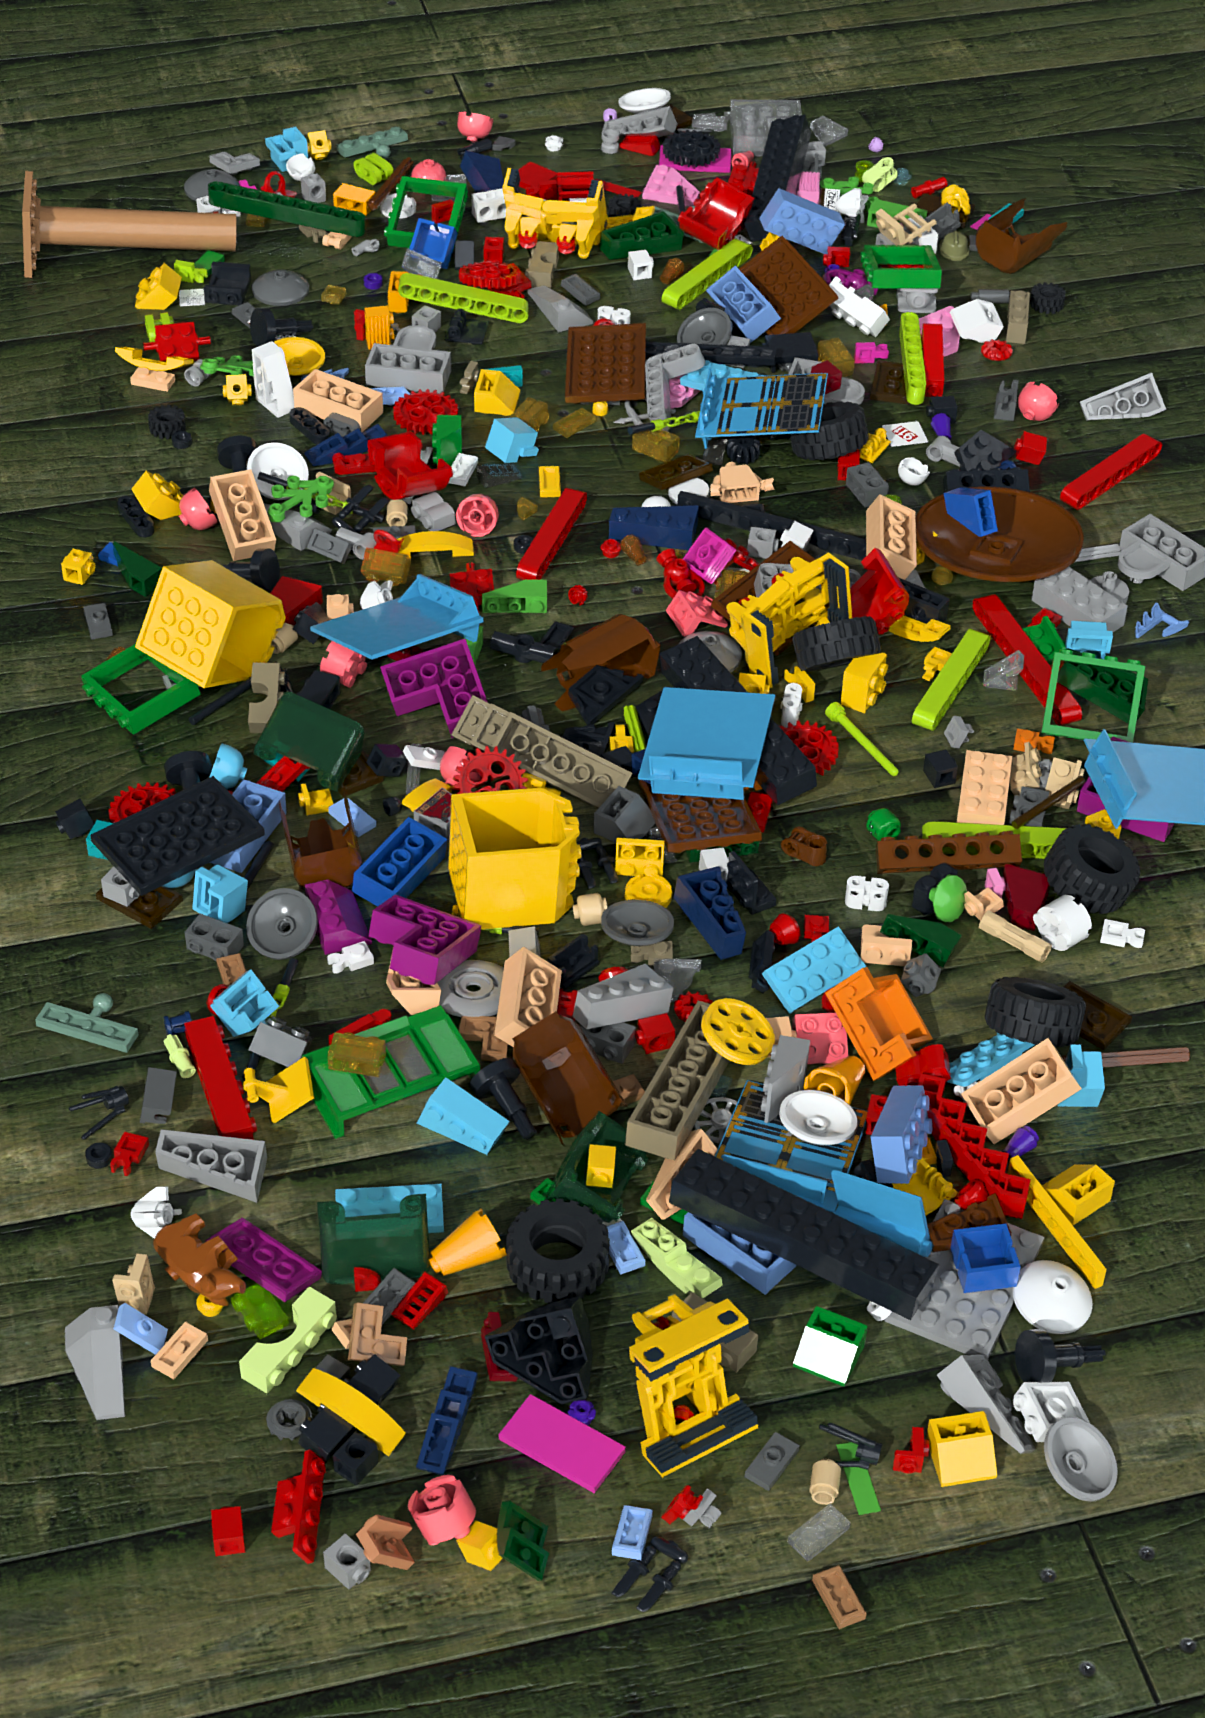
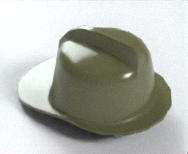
M957 230L948 233L939 242L940 253L947 260L961 261L969 255L967 238L964 234L957 232Z

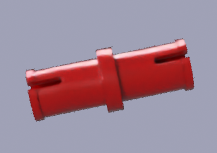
M945 177L933 181L927 180L924 184L912 187L911 194L915 199L922 196L923 193L934 194L935 191L948 186Z

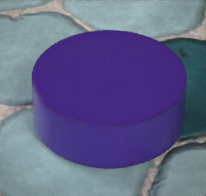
M370 273L364 277V286L368 289H379L383 285V278L377 273Z

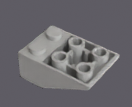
M780 1035L778 1045L773 1044L771 1060H769L767 1076H765L763 1092L767 1095V1097L763 1096L761 1112H765L764 1123H769L779 1115L781 1103L788 1095L804 1089L810 1040Z

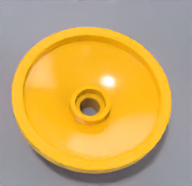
M287 337L274 342L284 351L290 376L308 375L315 369L321 368L325 362L323 348L310 339Z

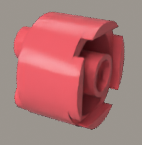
M331 641L326 649L329 654L327 659L322 658L320 671L339 676L340 684L351 688L358 674L362 675L367 668L366 657Z
M452 1475L439 1476L426 1482L425 1486L427 1488L420 1494L417 1490L412 1494L408 1502V1509L429 1545H436L454 1537L461 1539L468 1535L470 1532L469 1526L476 1516V1508L460 1480H456Z

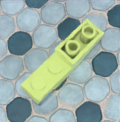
M653 1218L631 1230L632 1236L650 1260L685 1294L691 1290L701 1298H704L723 1286L722 1277L687 1252L686 1243Z

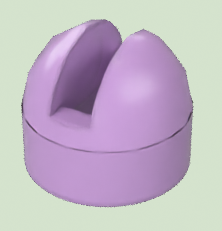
M605 110L603 112L604 121L617 119L616 110Z
M874 137L868 149L875 153L880 152L883 149V142L879 138Z

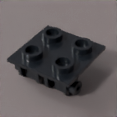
M459 308L450 320L444 340L483 344L489 321L466 319L465 311Z

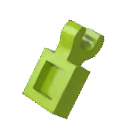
M176 260L174 263V270L182 277L181 281L204 283V277H208L207 269L195 268L192 262Z

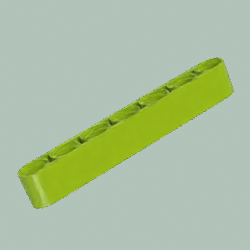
M733 239L667 287L662 294V302L678 310L682 309L704 293L706 289L734 266L738 268L746 262L752 254V245L738 239Z
M404 273L399 279L398 292L407 299L452 309L462 308L466 312L515 323H523L528 318V302L523 298L412 273Z
M905 312L901 315L899 335L906 399L911 404L919 405L924 402L926 390L919 319L917 314Z
M968 629L916 707L912 717V724L931 731L936 729L987 651L991 639L990 635Z
M928 822L922 827V839H928L930 835H942V838H949L953 834L964 833L966 837L975 836L976 833L980 832L999 835L1003 831H1013V834H1020L1022 858L1045 859L1059 834L1066 828L1021 826L1015 829L1010 825ZM998 845L990 846L992 853H1001V848ZM974 846L966 847L968 854H978V850ZM950 847L942 849L943 854H954L953 849Z

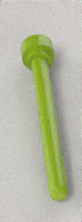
M839 702L831 703L826 708L825 715L831 721L839 722L891 776H897L899 770L845 716L844 707Z

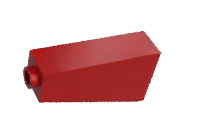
M923 323L921 344L926 377L925 397L942 396L944 387L943 325Z
M285 576L280 578L270 593L282 602L286 617L284 623L293 626L296 624L294 618L307 605L312 606L315 602L320 605L323 603L321 585Z

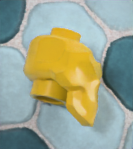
M950 185L943 189L941 193L942 205L948 202L951 204L952 213L957 209L958 212L964 211L965 215L970 214V199L964 188Z

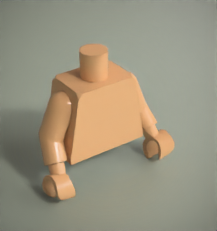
M728 462L725 467L720 468L719 475L714 477L710 494L711 496H720V501L726 503L759 500L760 491L775 490L772 485L774 478L762 480L748 465H736L734 462Z

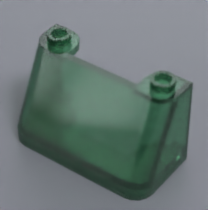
M285 692L278 700L255 746L254 755L263 760H273L278 753L317 770L319 783L323 787L337 792L361 755L365 731L358 722L294 693Z
M598 1111L571 1144L544 1200L555 1202L556 1199H564V1202L569 1203L571 1200L579 1203V1206L583 1207L585 1205L592 1209V1214H598L603 1222L610 1223L612 1220L617 1222L625 1210L622 1207L624 1201L621 1199V1196L633 1172L636 1169L641 1171L649 1159L646 1156L647 1152L626 1146L627 1129ZM590 1144L616 1147L612 1188L586 1185Z
M414 1194L403 1198L400 1202V1213L345 1217L344 1207L336 1201L317 1202L322 1276L327 1283H355L354 1267L371 1269L379 1274L382 1281L393 1268L408 1278H419L424 1272H429L430 1262L428 1259H430L426 1194Z

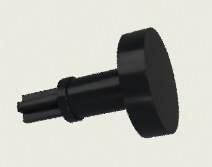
M256 308L250 318V333L257 347L271 341L275 342L276 335H295L297 332H309L313 329L311 320H295V318L275 319L272 311L268 308Z
M243 435L224 439L217 447L219 463L228 469H232L233 473L247 470L249 457L258 448L257 442L251 437Z
M270 548L256 549L252 554L250 562L233 561L229 562L228 565H221L244 579H251L254 585L266 592L273 590L280 577L277 555Z
M185 751L175 754L164 764L166 779L172 784L182 785L183 790L205 780L212 772L210 757L201 751Z
M513 1058L499 1059L481 1069L471 1079L469 1086L479 1099L494 1096L505 1113V1118L513 1121L522 1138L528 1140L537 1131L526 1115L527 1107L521 1102L511 1085L519 1077L520 1069Z
M1042 1329L1023 1331L1019 1335L1015 1346L1016 1368L1023 1382L1048 1383L1053 1380L1056 1368H1079L1083 1363L1103 1362V1356L1105 1355V1350H1102L1101 1345L1081 1346L1077 1342L1054 1345L1050 1335Z

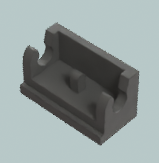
M948 202L925 218L927 223L933 219L936 220L937 224L932 226V228L938 234L937 243L944 239L948 233L961 226L958 210L956 209L952 213L951 204Z
M1004 380L1000 383L999 393L996 395L994 419L1014 421L1019 380H1013L1010 389L1004 387Z
M148 1067L140 1123H166V1117H158L156 1114H171L177 1071Z

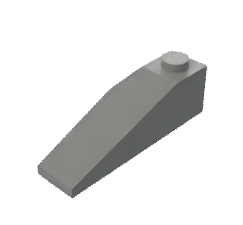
M670 106L605 121L602 131L615 129L622 136L667 137L675 132L677 122Z
M544 285L527 289V293L557 332L566 331L568 327L593 324V320L585 310Z
M1152 373L1079 402L1086 421L1143 418L1166 410Z
M263 503L268 515L270 505ZM292 510L285 511V519L283 521H270L274 534L300 551L307 548L314 529L327 534L332 532L329 527L311 517H302L300 512Z
M118 1305L89 1308L65 1327L66 1354L72 1363L77 1379L81 1383L96 1420L125 1417L122 1334L113 1329Z
M961 1355L937 1374L941 1381L940 1386L945 1394L952 1397L970 1413L984 1411L990 1429L1019 1453H1032L1036 1450L1022 1421L1012 1415L1011 1410L1014 1406L1009 1398H1005L1001 1394L999 1388L1003 1384L984 1355Z

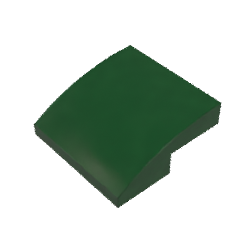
M502 1501L497 1526L499 1556L537 1581H542L549 1557V1552L543 1549L549 1526L512 1501Z

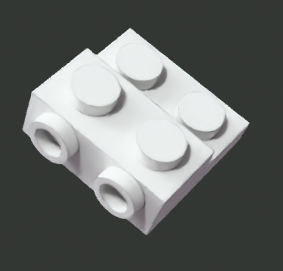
M1024 1382L1014 1395V1407L1017 1411L1022 1412L1025 1418V1430L1028 1434L1033 1435L1036 1442H1044L1049 1428L1063 1418L1075 1417L1090 1423L1070 1382Z

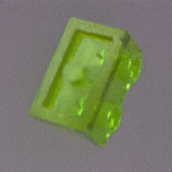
M257 1283L246 1288L243 1294L234 1293L233 1297L230 1298L237 1313L241 1311L248 1330L250 1332L254 1331L259 1339L289 1325L288 1317L272 1294Z

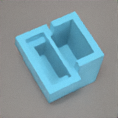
M297 127L283 129V135L265 138V144L271 151V159L282 172L287 171L286 163L294 155L304 154L308 158L307 139Z
M518 417L496 418L493 421L485 448L505 463L517 462L519 455L521 457L537 456L539 448L534 444L538 432Z
M1071 621L1065 647L1080 653H1092L1096 655L1095 658L1104 659L1105 653H1110L1113 632L1107 631L1106 623Z
M218 864L210 870L200 867L195 871L192 910L229 923L245 911L248 880Z
M248 970L217 996L210 1005L233 1037L254 1030L261 1021L265 1020L279 1007L268 990L265 991V987L252 970Z
M1070 1045L1065 1063L1082 1089L1057 1104V1106L1098 1107L1105 1090L1101 1052H1082L1081 1045Z

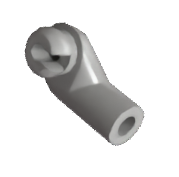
M377 239L365 240L353 247L352 253L358 256L363 252H376L379 249L380 243Z

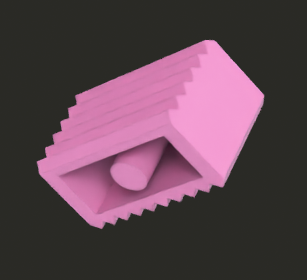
M803 171L796 195L818 204L820 173H809L808 171L805 173Z

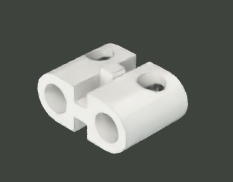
M601 306L598 308V320L607 318L613 321L615 325L630 324L631 312L626 309L618 308L616 311L614 307Z
M790 683L785 687L784 698L781 701V725L785 728H788V722L795 726L799 720L800 711H802V687L799 684Z
M863 876L848 878L845 895L846 906L861 910L862 905L868 906L870 911H882L886 908L889 883L886 880L872 878L870 882L865 881L866 877Z

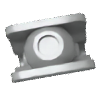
M897 288L898 311L913 313L936 312L935 293L938 292V288Z

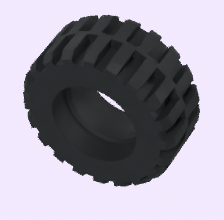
M848 401L823 404L819 432L790 434L793 452L798 457L809 460L833 459L853 453L857 449H861L869 437L864 409L857 403Z
M870 616L821 624L796 632L793 636L798 667L805 672L848 665L853 658L879 654L881 651L876 623Z
M1079 824L1066 828L1059 834L1044 859L1045 877H1048L1049 885L1054 887V892L1058 896H1073L1075 898L1073 901L1077 905L1082 903L1088 913L1098 912L1099 914L1114 912L1123 906L1139 882L1140 866H1138L1137 857L1133 856V851L1130 847L1125 846V842L1122 839H1117L1110 831H1103V828L1097 826L1091 827L1088 824L1080 826Z
M1003 977L1002 979L998 978L991 985L984 1018L991 1029H995L997 1033L1004 1034L1006 1037L1018 1039L1025 1043L1029 1042L1034 1045H1038L1049 1038L1054 1046L1064 1047L1074 1044L1079 1039L1086 1005L1083 998L1078 996L1077 993L1071 992L1067 988L1059 987L1056 984L1032 980L1031 978Z
M556 1199L555 1202L544 1200L540 1202V1205L536 1206L533 1204L526 1208V1212H520L515 1217V1221L511 1223L506 1239V1263L512 1282L517 1284V1288L523 1293L529 1292V1297L535 1300L541 1298L544 1299L545 1303L550 1304L553 1301H561L579 1296L583 1299L584 1294L590 1295L596 1290V1286H600L604 1281L605 1274H607L609 1268L610 1238L608 1237V1229L603 1224L601 1217L596 1213L592 1214L593 1210L585 1205L581 1207L576 1201L571 1200L569 1203L564 1202V1199ZM560 1242L572 1245L580 1252L568 1259L552 1260L541 1256L536 1250L546 1244Z

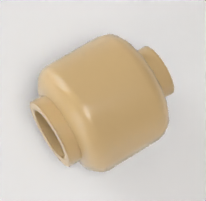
M599 893L578 896L577 904L573 905L574 918L580 919V923L583 926L601 924V916L604 910L607 909L606 898H602Z

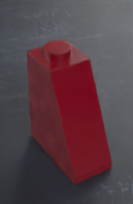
M1005 864L1003 877L1006 883V890L1004 891L1010 923L1035 931L1036 924L1033 921V916L1040 908L1044 907L1050 890V885L1047 881L1048 877H1045V874Z

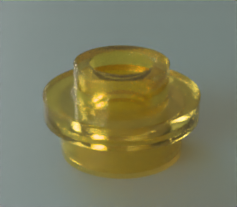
M938 566L932 572V580L939 585L949 584L953 580V574L951 570Z

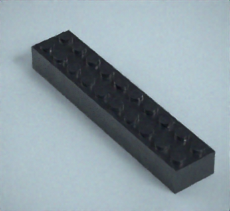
M805 114L794 115L785 119L779 118L771 122L752 197L755 199L744 223L751 242L763 240L769 232L764 230L759 218L778 188L794 195L797 193L812 133Z
M698 636L659 653L661 673L674 688L748 693ZM770 717L755 780L778 806L817 787L816 767Z
M700 1149L696 1150L672 1181L669 1203L910 1321L934 1285L939 1267L938 1263Z

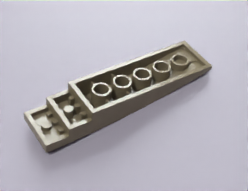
M473 695L451 735L474 748H479L482 752H484L486 746L489 747L490 752H493L495 746H497L498 753L500 754L504 749H507V757L514 754L513 762L521 761L518 767L519 770L526 769L525 773L547 780L546 784L596 808H599L618 786L626 788L633 774L512 712H508L492 703L489 704Z

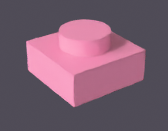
M997 868L987 869L985 888L988 887L1002 899L1003 891L1006 890L1005 879L1000 876Z

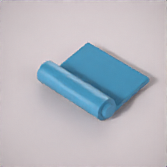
M833 1169L831 1175L839 1204L834 1214L923 1257L930 1255L933 1243L930 1241L922 1197Z

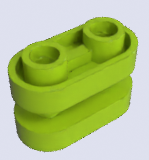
M371 153L365 158L354 161L356 174L371 185L387 180L394 171L392 164L376 153Z
M168 312L160 313L159 320H154L152 314L144 315L149 342H155V325L174 324L173 317L169 316Z

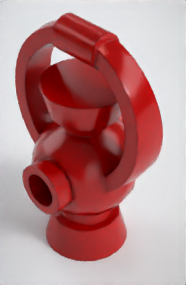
M666 549L657 556L656 561L664 567V590L672 599L679 590L688 593L689 591L694 592L697 587L699 593L695 594L703 596L705 585L702 578L688 568L685 560L677 559L674 549Z

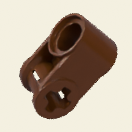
M798 826L792 830L789 838H785L781 842L782 850L791 857H795L812 866H820L826 862L827 840L821 835Z

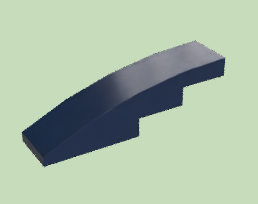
M379 424L363 433L359 428L344 437L337 433L304 452V455L313 467L333 463L332 457L334 454L342 453L345 456L364 453L368 451V440L386 437L387 434Z
M450 1366L444 1389L440 1391L435 1412L431 1414L416 1465L417 1469L445 1475L470 1405L478 1378L477 1372Z

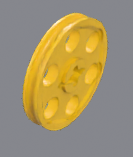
M724 998L714 1001L703 1014L701 1027L704 1037L710 1046L724 1058L742 1065H755L764 1061L772 1051L773 1044H775L773 1029L768 1020L751 1005L740 1000ZM718 1009L725 1011L728 1016L722 1015ZM741 1013L747 1015L750 1020L743 1018ZM711 1024L718 1026L720 1031L715 1030ZM756 1032L761 1033L765 1039L758 1037ZM726 1043L733 1045L735 1050L727 1047ZM748 1047L754 1048L758 1054L752 1053Z

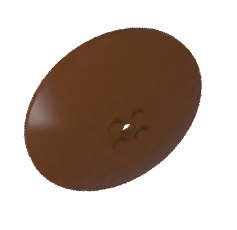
M971 487L973 489L991 490L998 530L994 533L978 537L947 514L944 494L926 503L919 510L915 518L917 545L930 559L956 573L989 581L1021 582L1054 575L1076 561L1082 551L1084 541L1083 531L1079 522L1065 508L1045 497L1004 487Z

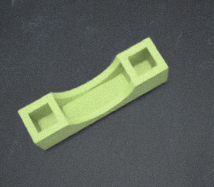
M308 1287L292 1304L293 1321L297 1326L292 1335L278 1343L264 1344L257 1342L239 1361L241 1378L267 1394L274 1386H278L283 1381L285 1374L292 1367L299 1364L303 1354L309 1348H313L324 1331L332 1328L336 1322L335 1301L311 1287Z

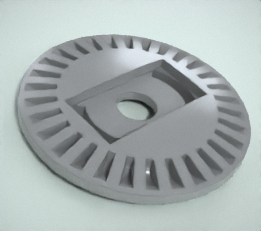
M465 960L437 982L441 989L439 1006L441 1005L445 1012L457 1017L496 1015L498 1013L504 967L483 960ZM469 985L481 987L479 991L475 992L469 991L466 988Z

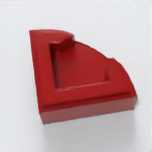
M354 1267L355 1292L373 1291L382 1282L381 1277L375 1271Z

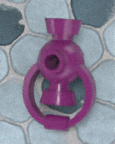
M833 269L822 276L828 285L831 283L830 277H838L845 288L849 289L851 286L855 289L854 293L857 295H861L866 290L867 293L876 295L878 288H872L870 281H867L864 275L865 272L860 269H855L853 272Z

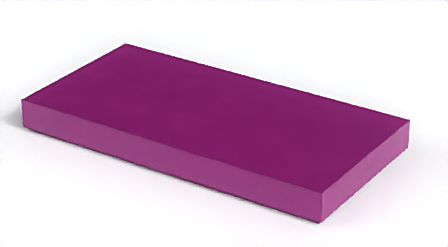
M243 1217L205 1240L206 1242L219 1236L238 1258L231 1266L284 1302L321 1279L322 1271Z

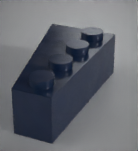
M699 505L613 508L609 520V539H614L617 542L689 550L693 545L698 526Z
M716 866L678 876L674 899L720 960L742 954L746 931L738 911H735L733 907L734 901L727 892L725 879L722 880L720 867Z

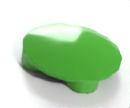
M947 875L936 888L934 887L930 890L929 899L933 902L934 912L939 921L953 922L964 911V904L966 903L964 894L967 892L963 880L956 875Z

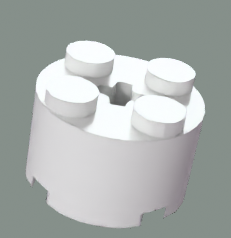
M1063 895L1040 908L1033 916V921L1038 927L1042 940L1050 943L1052 948L1058 951H1065L1089 936L1088 930L1092 927L1086 908L1082 903L1077 905L1073 901L1075 898L1070 895Z

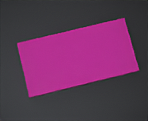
M661 145L659 165L672 167L676 171L730 173L731 148H720L719 158H715V162L710 161V165L704 163V166L699 164L697 167H694V165L688 167L686 164L681 166V163L674 164V161L669 162V158H665V154H663V145Z
M531 1394L499 1433L500 1441L594 1494L625 1454L626 1449L620 1443Z

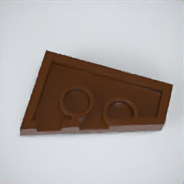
M996 1194L988 1196L987 1200L980 1204L975 1202L967 1206V1210L958 1214L951 1213L928 1224L930 1241L933 1243L932 1252L950 1250L953 1230L1007 1224L1011 1236L1012 1233Z

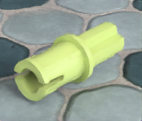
M167 1035L164 1045L170 1054V1061L176 1065L182 1078L193 1076L196 1069L188 1057L189 1051L182 1046L177 1035Z

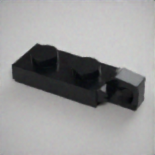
M766 930L753 942L749 978L752 979L751 987L762 994L770 987L762 973L773 966L772 954L775 949V934L769 930Z

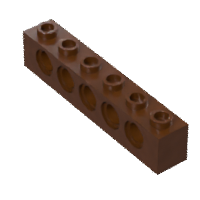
M1003 831L999 835L980 832L976 833L975 836L966 837V834L958 833L953 834L949 838H942V835H930L928 839H919L918 836H907L905 840H895V837L881 838V841H877L876 844L877 874L927 872L942 863L948 864L955 870L1004 868L1005 864L1019 867L1022 863L1020 834H1013V831ZM998 845L1001 848V853H992L990 846ZM974 846L978 850V854H968L966 847ZM950 847L953 849L954 855L946 856L943 854L942 849ZM926 848L930 851L931 856L924 858L920 856L918 850ZM902 849L907 853V857L899 859L896 857L895 851Z

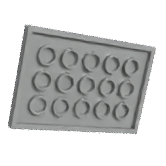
M944 1199L933 1222L951 1213L958 1214L965 1210L960 1209L954 1202ZM1008 1223L1012 1233V1247L1015 1248L1021 1270L1027 1264L1035 1262L1043 1245L1044 1237ZM946 1250L934 1253L931 1251L930 1255L925 1258L939 1264L935 1282L911 1321L894 1312L885 1318L884 1321L967 1355H984L988 1360L1015 1304L1013 1287L964 1293L951 1251Z

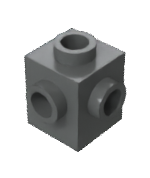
M923 954L907 961L900 981L915 997L929 994L937 986L936 983L941 969L927 954Z

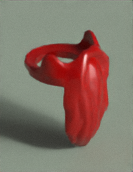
M277 171L270 172L265 178L264 186L261 187V190L275 194L280 192L284 196L293 198L297 195L294 191L285 190V179ZM274 175H278L280 178L276 191H273L270 186V180Z
M379 529L375 530L373 534L377 544L373 548L368 563L369 568L373 572L386 569L396 558L404 541V538L398 541L388 532Z

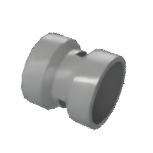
M615 129L602 131L603 142L601 150L608 154L618 152L619 143L617 141L619 140V132Z
M201 359L197 360L193 366L184 372L186 381L195 387L199 386L204 379L211 375L204 373V370L200 369Z

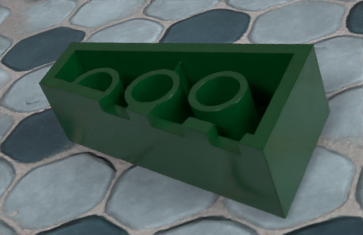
M663 211L603 230L601 232L600 250L609 260L628 257V252L647 250L648 254L679 251L682 249L684 232Z
M1070 648L1065 649L1073 651V655L1082 656V653ZM1060 661L1058 683L1127 724L1129 723L1136 680L1135 673ZM1146 677L1143 678L1137 720L1145 710L1148 678Z

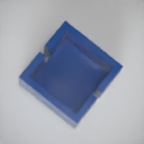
M418 218L408 254L413 261L425 264L430 262L432 266L448 269L458 233L453 226L441 223L436 225L433 221Z
M1007 1224L953 1230L950 1251L955 1267L958 1269V1276L964 1293L1017 1286L1021 1266L1015 1248L1012 1247L1013 1242Z

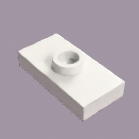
M459 453L451 466L453 476L450 478L449 483L466 486L478 464V457Z
M406 745L403 750L411 766L440 770V761L445 753L442 750L430 747L423 748Z

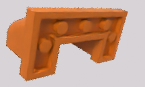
M865 967L825 993L873 1081L879 1080L915 1057L916 1054L913 1049L921 1047L933 1039L897 974L873 978L868 967Z

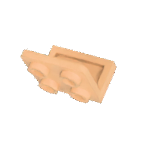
M863 925L860 958L864 963L905 966L911 956V939L889 938L880 933L882 926Z

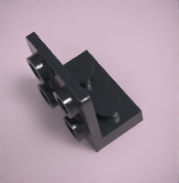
M735 851L729 852L726 884L728 890L731 893L733 892L738 898L740 905L746 908L751 915L776 906L777 899L755 872L745 865Z

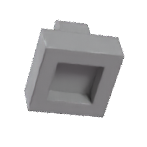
M953 716L944 734L952 748H960L962 743L969 741L967 734L974 733V730L970 724H965L961 717Z
M707 1488L701 1494L703 1500L698 1508L695 1510L690 1509L683 1518L691 1527L700 1519L705 1526L710 1528L713 1522L715 1523L721 1515L719 1509L710 1505L717 1495Z

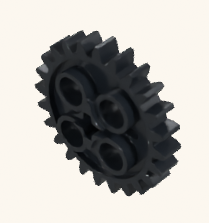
M680 130L679 134L673 132V136L668 135V138L664 139L663 154H665V158H669V162L674 161V164L681 163V166L686 164L688 167L691 165L697 167L699 164L704 166V163L710 165V161L715 162V158H719L720 142H718V139H714V135L709 136V133L702 134V131L697 133L695 130L689 132V130L682 132Z

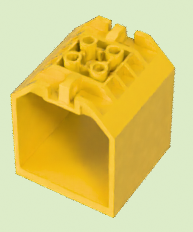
M212 560L163 566L135 648L203 688L245 681L252 676L253 663H267L272 657L275 648L271 646L272 640L277 636L278 631L276 629L283 627L286 617L279 598Z
M544 788L451 794L448 870L462 919L481 925V929L551 924L560 919L574 905L573 897L570 893L575 889L576 877L580 875L577 859H581L580 844L576 843V838L580 835L578 818L563 815V813L572 812L573 808L569 800Z

